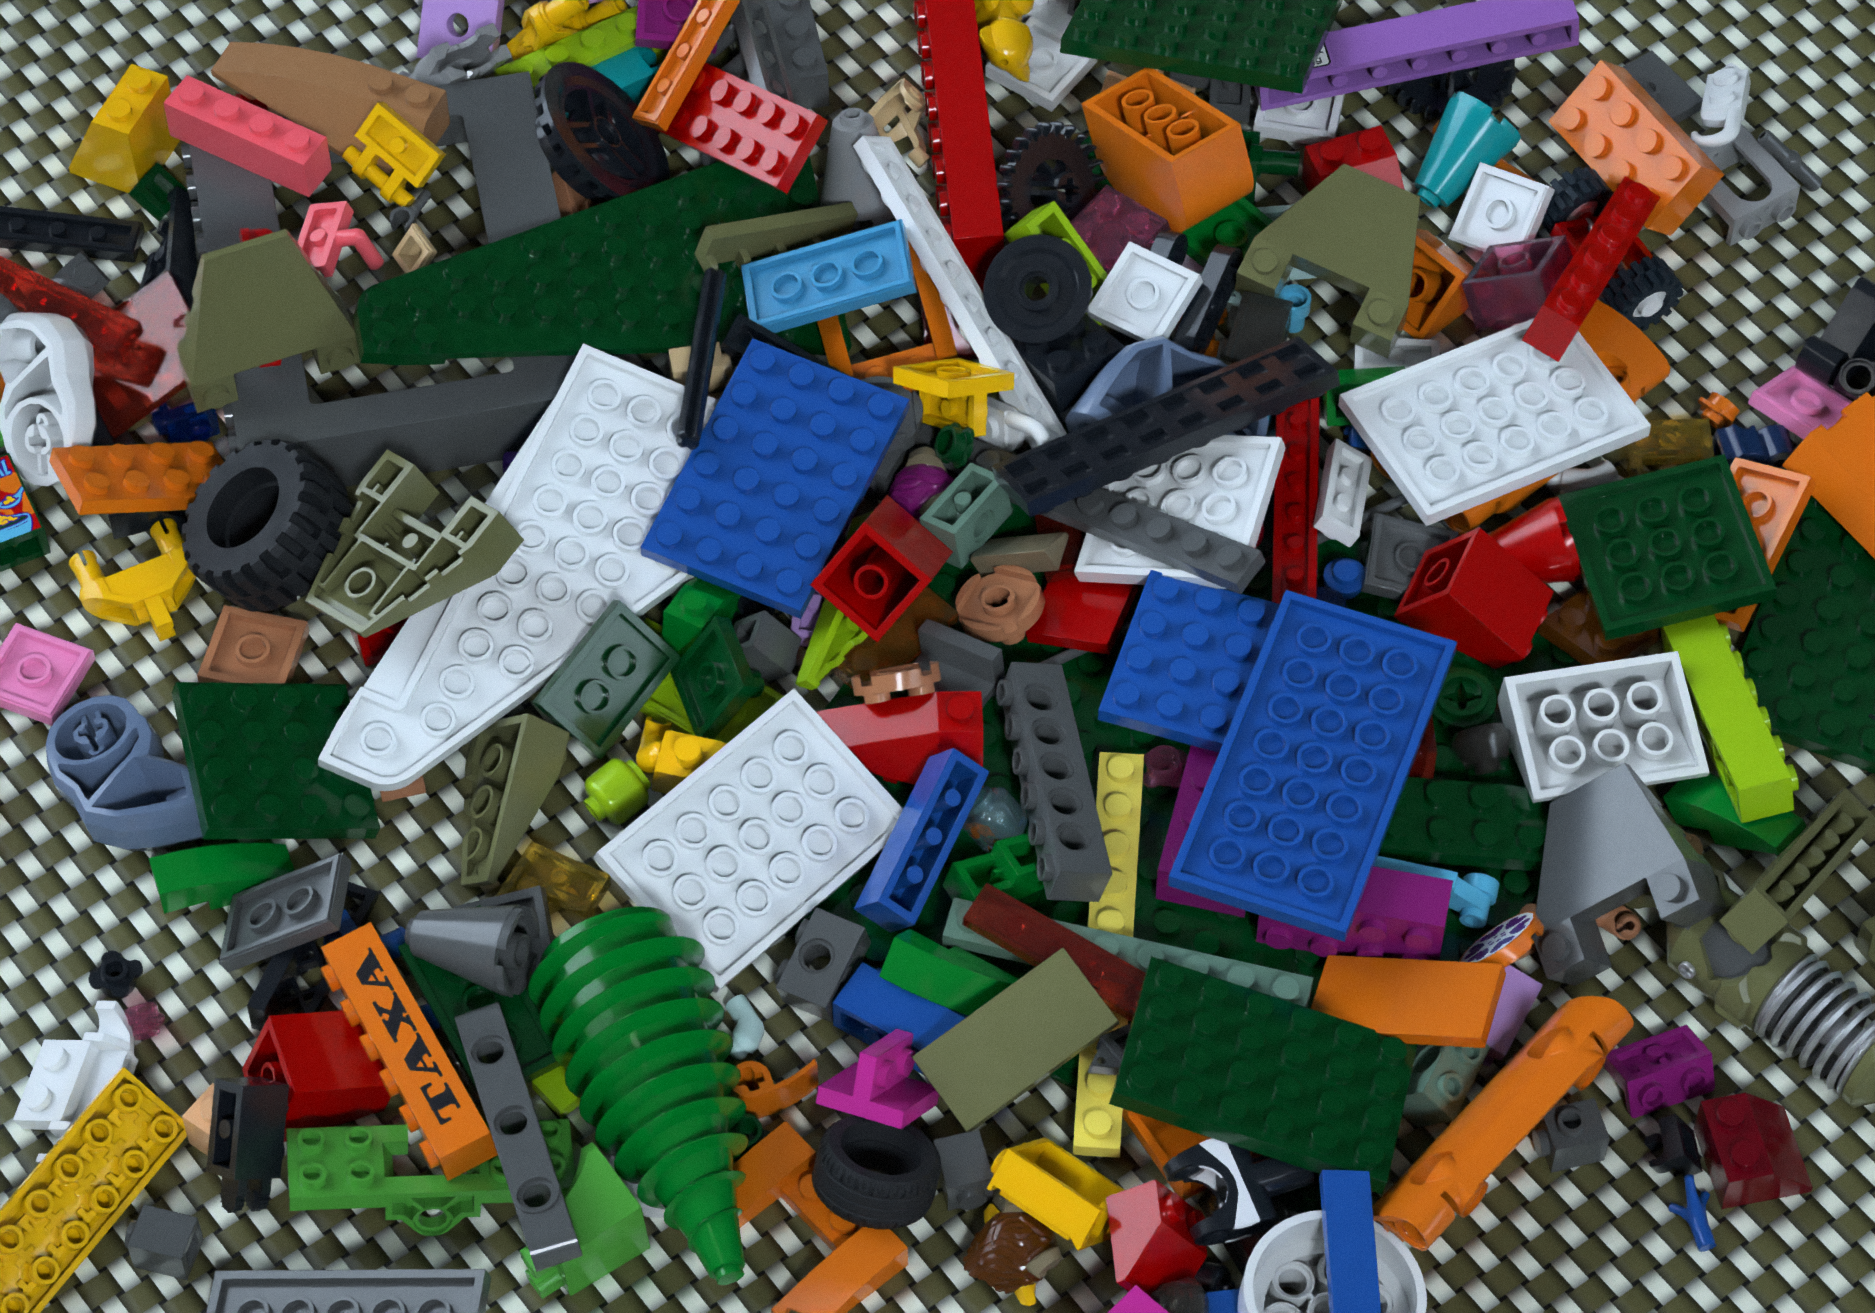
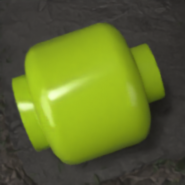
M613 758L586 779L584 787L588 798L583 803L598 822L606 818L615 825H621L647 805L649 801L647 790L651 788V783L632 760L629 759L624 762Z

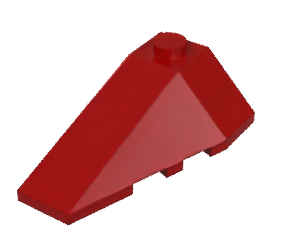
M981 691L932 692L918 696L894 698L874 704L863 703L815 711L869 772L883 776V781L894 784L901 781L915 785L928 758L955 748L983 767ZM983 786L978 795L983 794Z

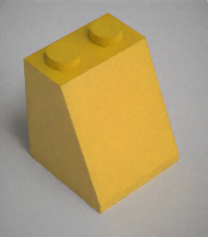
M131 64L91 121L69 166V172L129 193L156 163L163 167L180 142L179 139L170 136L164 102L171 94L168 76Z

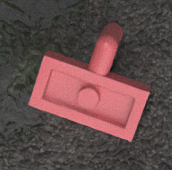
M347 201L310 204L297 241L308 255L312 265L317 271L320 270L325 277L333 276L341 249L345 246H354L370 270H377L384 264V259L364 230L360 228L348 229L354 211Z

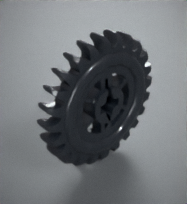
M1515 59L1453 71L1450 74L1449 89H1445L1447 73L1390 84L1388 92L1392 96H1398L1397 103L1400 106L1410 105V113L1417 115L1423 112L1424 119L1428 121L1434 117H1438L1441 120L1449 98L1454 93L1457 94L1459 90L1477 98L1493 109V107L1502 106L1505 97L1512 93V84L1516 78L1514 70ZM1477 70V80L1474 81L1468 72Z
M1052 121L1050 123L1039 122L1035 127H1027L1023 131V137H1015L1012 144L1014 150L1007 149L1005 153V159L1008 164L1001 165L999 169L1004 178L997 181V188L1003 191V195L999 197L1000 205L1005 207V210L1001 213L1002 221H1010L1007 231L1032 210L1055 201L1083 241L1088 242L1091 240V237L1084 233L1083 228H1099V224L1093 222L1089 216L1090 214H1102L1105 212L1103 208L1097 207L1093 201L1097 198L1106 197L1108 194L1095 189L1094 185L1099 181L1106 180L1107 176L1093 174L1092 172L1096 166L1101 165L1104 161L1102 159L1087 158L1089 153L1097 149V146L1093 144L1081 145L1087 139V134L1074 133L1076 131L1074 125H1064L1063 122ZM1050 159L1052 161H1055L1056 165L1054 169H1052L1045 162V160ZM1051 187V189H1063L1065 190V192L1056 190H1033L1032 188Z

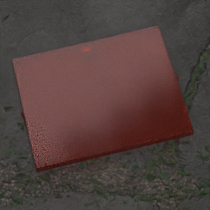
M169 270L84 331L92 343L94 351L93 391L96 405L110 434L114 438H117L187 387L181 371L177 346L179 339H184L186 332L184 319L186 312L191 310Z

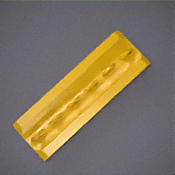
M122 1067L109 1080L0 1209V1313H40L187 1137L183 1119L125 1067Z

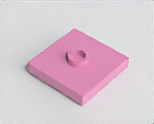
M1795 365L1753 391L1748 401L1749 405L1780 425H1783L1803 440L1821 424L1826 429L1834 426L1842 417L1841 410L1852 403L1851 400L1826 384L1795 368Z
M15 623L0 647V707L52 726L63 713L95 661L94 650Z

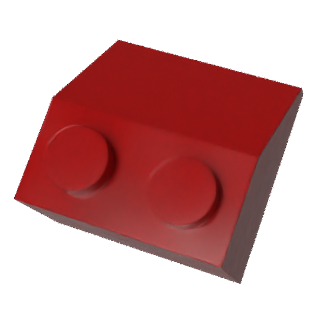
M1381 125L1305 146L1302 179L1309 192L1343 164L1405 190L1397 154Z
M1155 1179L1106 1197L1116 1283L1128 1292L1137 1285L1165 1310L1172 1313L1207 1257L1206 1246L1194 1244L1189 1232L1192 1226L1206 1218L1200 1210H1196L1177 1193L1172 1192Z

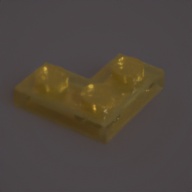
M531 841L496 896L541 885L546 889L548 904L551 902L585 918H590L610 888L611 878L607 873Z

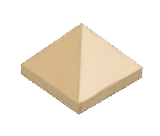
M412 223L392 256L404 273H408L428 266L437 251L419 225Z

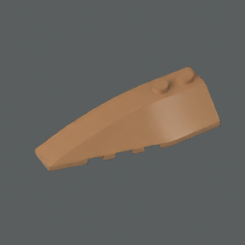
M230 42L211 69L213 77L248 99H257L267 105L269 112L281 117L284 116L296 124L326 136L329 150L341 157L351 145L361 152L366 148V145L354 135L377 102H385L435 145L450 124L446 90L371 64L334 54L267 43ZM378 159L377 166L384 172L392 174L394 169L383 159Z

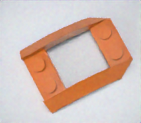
M909 241L914 278L932 343L851 365L838 316L817 321L829 365L846 375L859 380L875 376L893 378V366L958 358L944 303L940 299L939 291L929 274L921 267L920 259ZM902 386V388L908 390L911 394H913V390L915 392H919L918 390Z

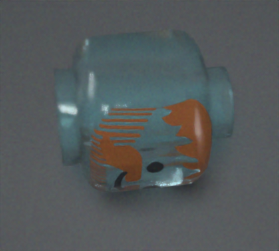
M984 786L981 788L963 828L983 851L991 853L996 841L1026 834L1024 830L1027 827L1029 816L1007 789Z

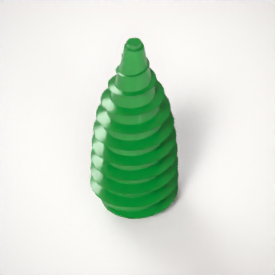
M644 906L627 907L593 916L569 928L548 945L541 956L540 964L531 976L528 986L529 997L533 1004L541 1010L539 1020L542 1030L547 1036L554 1038L552 1041V1054L554 1059L562 1067L566 1068V1086L571 1093L581 1098L579 1104L580 1115L585 1122L597 1128L595 1140L598 1147L603 1152L615 1156L614 1169L618 1176L625 1181L638 1184L637 1194L642 1203L650 1207L665 1209V1223L669 1227L681 1231L688 1241V1248L696 1253L710 1278L716 1279L718 1285L734 1283L744 1276L743 1268L746 1265L742 1248L744 1244L741 1242L738 1219L743 1210L737 1208L736 1188L745 1181L746 1174L742 1171L733 1170V1160L746 1149L748 1138L741 1133L729 1132V1129L741 1120L746 1112V1104L740 1098L727 1096L739 1083L741 1073L735 1065L723 1062L733 1048V1039L729 1034L716 1030L724 1019L725 1011L719 1002L708 998L713 992L715 980L709 971L699 968L705 957V949L700 942L693 938L677 936L669 914L658 908Z

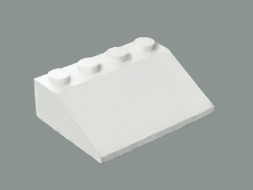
M1678 651L1509 676L1503 679L1497 701L1507 741L1533 803L1556 800L1623 763L1629 764L1646 786L1706 777L1710 773Z

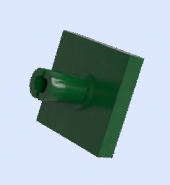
M715 616L670 671L695 736L714 740L749 698H758L764 690V679L760 678L762 674L758 670L750 669L730 618Z

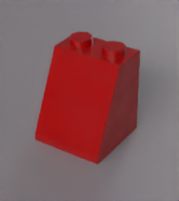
M886 495L810 585L873 640L878 642L932 581L953 551L891 497Z
M1479 527L1425 551L1394 617L1414 629L1457 641L1456 650L1497 669L1512 662L1518 663L1530 653L1533 647L1532 638L1538 626L1543 623L1548 615L1546 608L1554 591Z
M343 1010L269 1016L242 1068L244 1077H264L289 1084V1109L286 1114L284 1142H286V1128L335 1127L382 1112L391 1099L378 1073L385 1068L380 1059L373 1062L370 1061L359 1040V1037L365 1034L361 1025L358 1024L351 1027Z

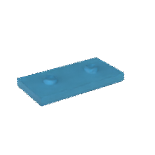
M902 219L741 265L749 319L773 333L917 293L906 227Z

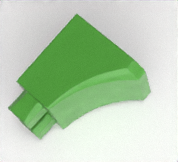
M593 1142L581 1148L578 1168L569 1189L564 1195L583 1256L536 1272L528 1246L519 1250L521 1258L528 1268L525 1271L527 1279L541 1299L562 1286L571 1297L651 1248L641 1205Z

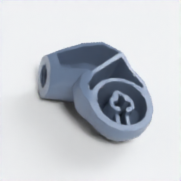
M1161 335L1127 345L1101 369L1068 413L1065 420L1068 432L1078 430L1228 365L1215 357L1189 351ZM1268 416L1249 424L1243 430L1230 432L1225 435L1266 436L1269 424Z
M114 695L92 697L69 708L50 727L46 741V757L53 782L64 800L78 811L94 841L136 852L161 850L203 838L187 765L164 758L162 739L149 721L140 715L127 699Z

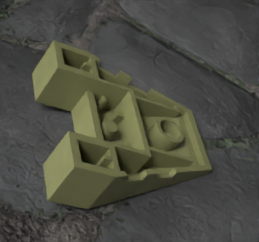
M1343 164L1254 237L1236 273L1235 291L1273 308L1293 267L1365 298L1352 323L1350 342L1388 359L1403 330L1408 313L1420 196Z
M287 229L201 255L192 289V296L194 298L192 309L186 312L184 319L186 332L184 339H179L177 346L182 375L197 413L209 409H218L239 400L234 374L311 350L321 374L334 370H343L350 365L360 363L355 328L341 296L337 291H333L321 271L316 270L308 255Z
M387 449L360 482L355 493V497L358 499L350 519L343 518L338 529L342 537L334 554L327 553L305 601L311 607L366 638L496 575L524 539L498 510L472 496L469 497L441 533L418 521L440 492L415 464Z

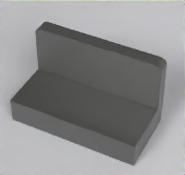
M927 618L918 629L921 654L914 663H919L921 671L931 670L929 661H938L942 680L934 682L935 692L981 691L983 708L997 690L999 681L1005 678L1002 649Z

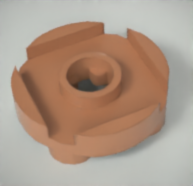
M1016 565L993 567L995 573L981 578L980 573L972 576L961 587L955 601L959 621L965 634L984 642L1001 641L1006 645H1013L1022 641L1026 634L1025 631L1029 630L1038 621L1045 605L1042 589L1037 583L1035 576L1028 569ZM1005 599H1007V603L1004 604L1003 606H1000V607H993V606H992L993 604H1000V603H1002Z
M929 661L931 670L921 671L919 663L870 671L871 680L862 683L860 675H855L851 677L854 696H863L865 704H874L891 700L890 692L907 689L909 696L935 692L934 682L942 680L939 662Z

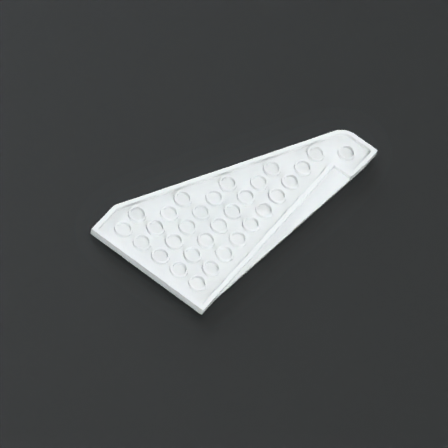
M582 344L557 395L485 502V504L498 510L521 535L524 541L496 575L408 618L365 685L359 688L337 721L318 758L319 767L377 791H393L408 786L543 688L613 599L620 600L634 614L640 617L694 578L692 575L641 556L640 549L692 452L688 447L680 448L676 443L684 385L591 346ZM710 396L707 397L702 431L719 401Z

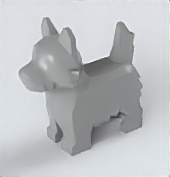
M494 23L477 29L474 36L462 43L450 46L448 42L433 47L429 51L430 53L416 64L413 73L402 70L399 74L432 86L449 85L484 79L508 61L512 55L506 44L499 46L492 53L490 52L489 46L500 36Z

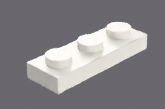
M1336 438L1327 449L1313 527L1321 531L1326 537L1351 547L1360 536L1372 459Z

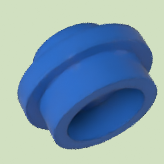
M1335 559L1328 563L1324 569V584L1332 596L1343 600L1352 599L1361 592L1365 568L1354 559Z

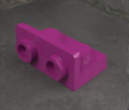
M1688 1025L1614 1049L1606 1056L1604 1063L1607 1072L1625 1092L1627 1112L1632 1118H1637L1712 1092L1715 1089L1712 1053Z

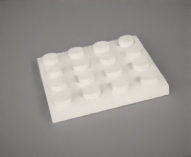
M1223 435L1211 440L1203 447L1187 450L1173 456L1166 463L1152 465L1133 473L1126 480L1115 481L1101 488L1255 548L1286 447L1281 437ZM1086 533L1074 570L1079 582L1145 585L1150 570L1161 572L1164 577H1171L1216 589H1226L1089 533Z

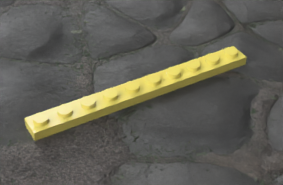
M1100 752L1096 808L1111 865L1112 876L1099 902H1089L1088 927L1133 937L1144 754ZM1087 978L1119 1021V1025L1109 1032L1127 1025L1130 987ZM1098 1039L1079 1053L1073 1155L1120 1158L1123 1108L1109 1104L1117 1075L1088 1073L1091 1062L1097 1053Z

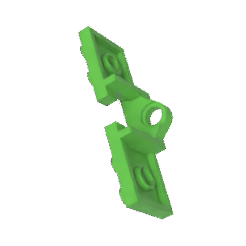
M569 1119L538 1120L564 1196L575 1176ZM485 1122L486 1126L488 1127V1129H489V1131H490L488 1122ZM406 1124L286 1128L289 1211L384 1207L385 1220H402L421 1235L438 1236L448 1232L465 1217H480L481 1204L513 1203L498 1155L466 1171V1174H461L447 1181L444 1175L394 1176L392 1155L408 1154V1128ZM430 1209L443 1211L441 1215L432 1218L421 1215L423 1211Z

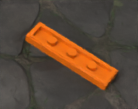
M740 0L697 1L632 116L635 121L643 126L667 131Z

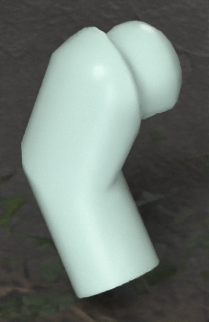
M740 994L729 1000L725 1006L736 1023L732 1032L733 1036L731 1037L733 1039V1048L730 1052V1055L736 1060H743L748 1053L753 1054L758 1049L764 1035L763 1022L747 998Z

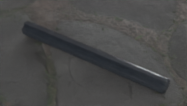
M713 267L705 271L702 280L676 436L678 446L680 448L688 447L690 450L696 449L701 439L727 275L723 270L716 271Z

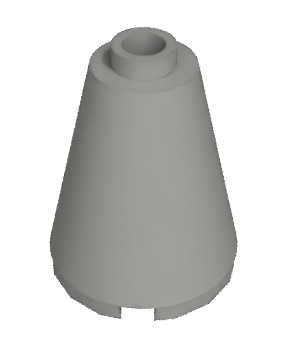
M860 108L845 109L832 121L820 200L821 207L852 202L858 213L852 228H860L859 221L873 220V226H877L895 218L890 208L882 201L881 193L873 179L863 169L861 159L853 147L863 135L880 136L872 115Z

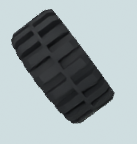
M265 439L263 443L261 441H254L246 444L245 449L242 451L234 450L226 456L227 460L222 465H215L209 472L211 476L204 484L200 483L196 489L195 494L197 496L193 503H189L185 513L188 519L187 523L182 526V539L184 541L182 547L185 560L191 572L232 604L251 612L276 610L279 604L281 606H288L296 602L297 596L301 593L307 595L327 553L334 554L342 537L338 529L343 518L351 516L347 490L335 473L294 442L289 440L282 441L281 439Z

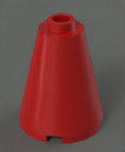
M1558 496L1543 501L1488 533L1545 584L1573 582L1583 578L1572 534L1570 535L1566 524L1567 518Z

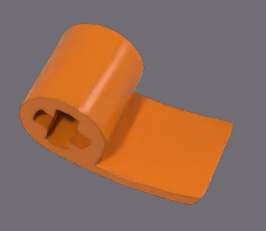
M816 1058L791 1077L775 1085L771 1073L766 1066L756 1061H744L736 1066L740 1070L741 1077L739 1083L731 1091V1097L743 1100L746 1104V1113H752L757 1119L775 1114L794 1105L818 1086Z

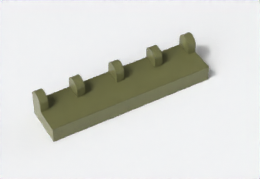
M852 202L706 226L694 254L704 273L712 267L718 271V263L735 261L737 267L742 270L741 265L750 263L752 257L769 254L774 256L851 234L858 213Z

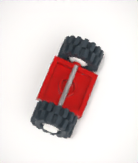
M1587 166L1583 170L1581 167L1574 168L1572 174L1566 171L1562 173L1561 180L1557 181L1555 178L1550 182L1551 188L1555 189L1541 222L1569 262L1613 195V192L1597 171ZM1637 236L1603 290L1602 294L1604 297L1601 298V302L1609 305L1642 331L1649 329L1650 323L1653 322L1654 325L1660 323L1659 318L1662 315L1666 317L1672 313L1670 307H1677L1680 302L1678 298L1683 296V285L1662 258L1653 256Z

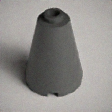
M524 905L421 910L415 918L409 920L405 930V942L410 946L412 955L505 997H513L512 994L520 995L525 990L537 960L538 953L530 952L531 937H540L538 915L534 908Z

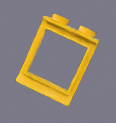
M1047 1137L1027 1143L1024 1142L1008 1149L1005 1148L998 1154L991 1166V1172L994 1175L986 1189L989 1191L1000 1189L999 1194L1066 1240H1072L1078 1251L1111 1239L1106 1197L1124 1191L1123 1188Z

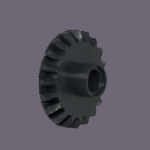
M1039 234L1017 239L1004 247L996 255L987 270L983 287L985 307L997 328L1016 341L1028 344H1050L1055 339L1066 337L1069 331L1079 326L1084 314L1089 312L1088 305L1093 292L1092 276L1087 262L1071 244L1054 236ZM1048 283L1049 292L1047 296L1039 301L1032 300L1034 288L1039 284Z

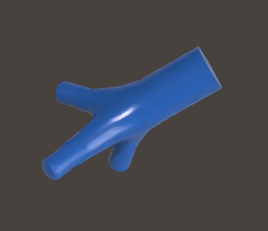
M1687 1174L1684 1176L1687 1208L1671 1203L1668 1210L1681 1216L1689 1224L1698 1251L1705 1252L1716 1247L1706 1214V1204L1710 1194L1707 1191H1702L1698 1197L1694 1176Z

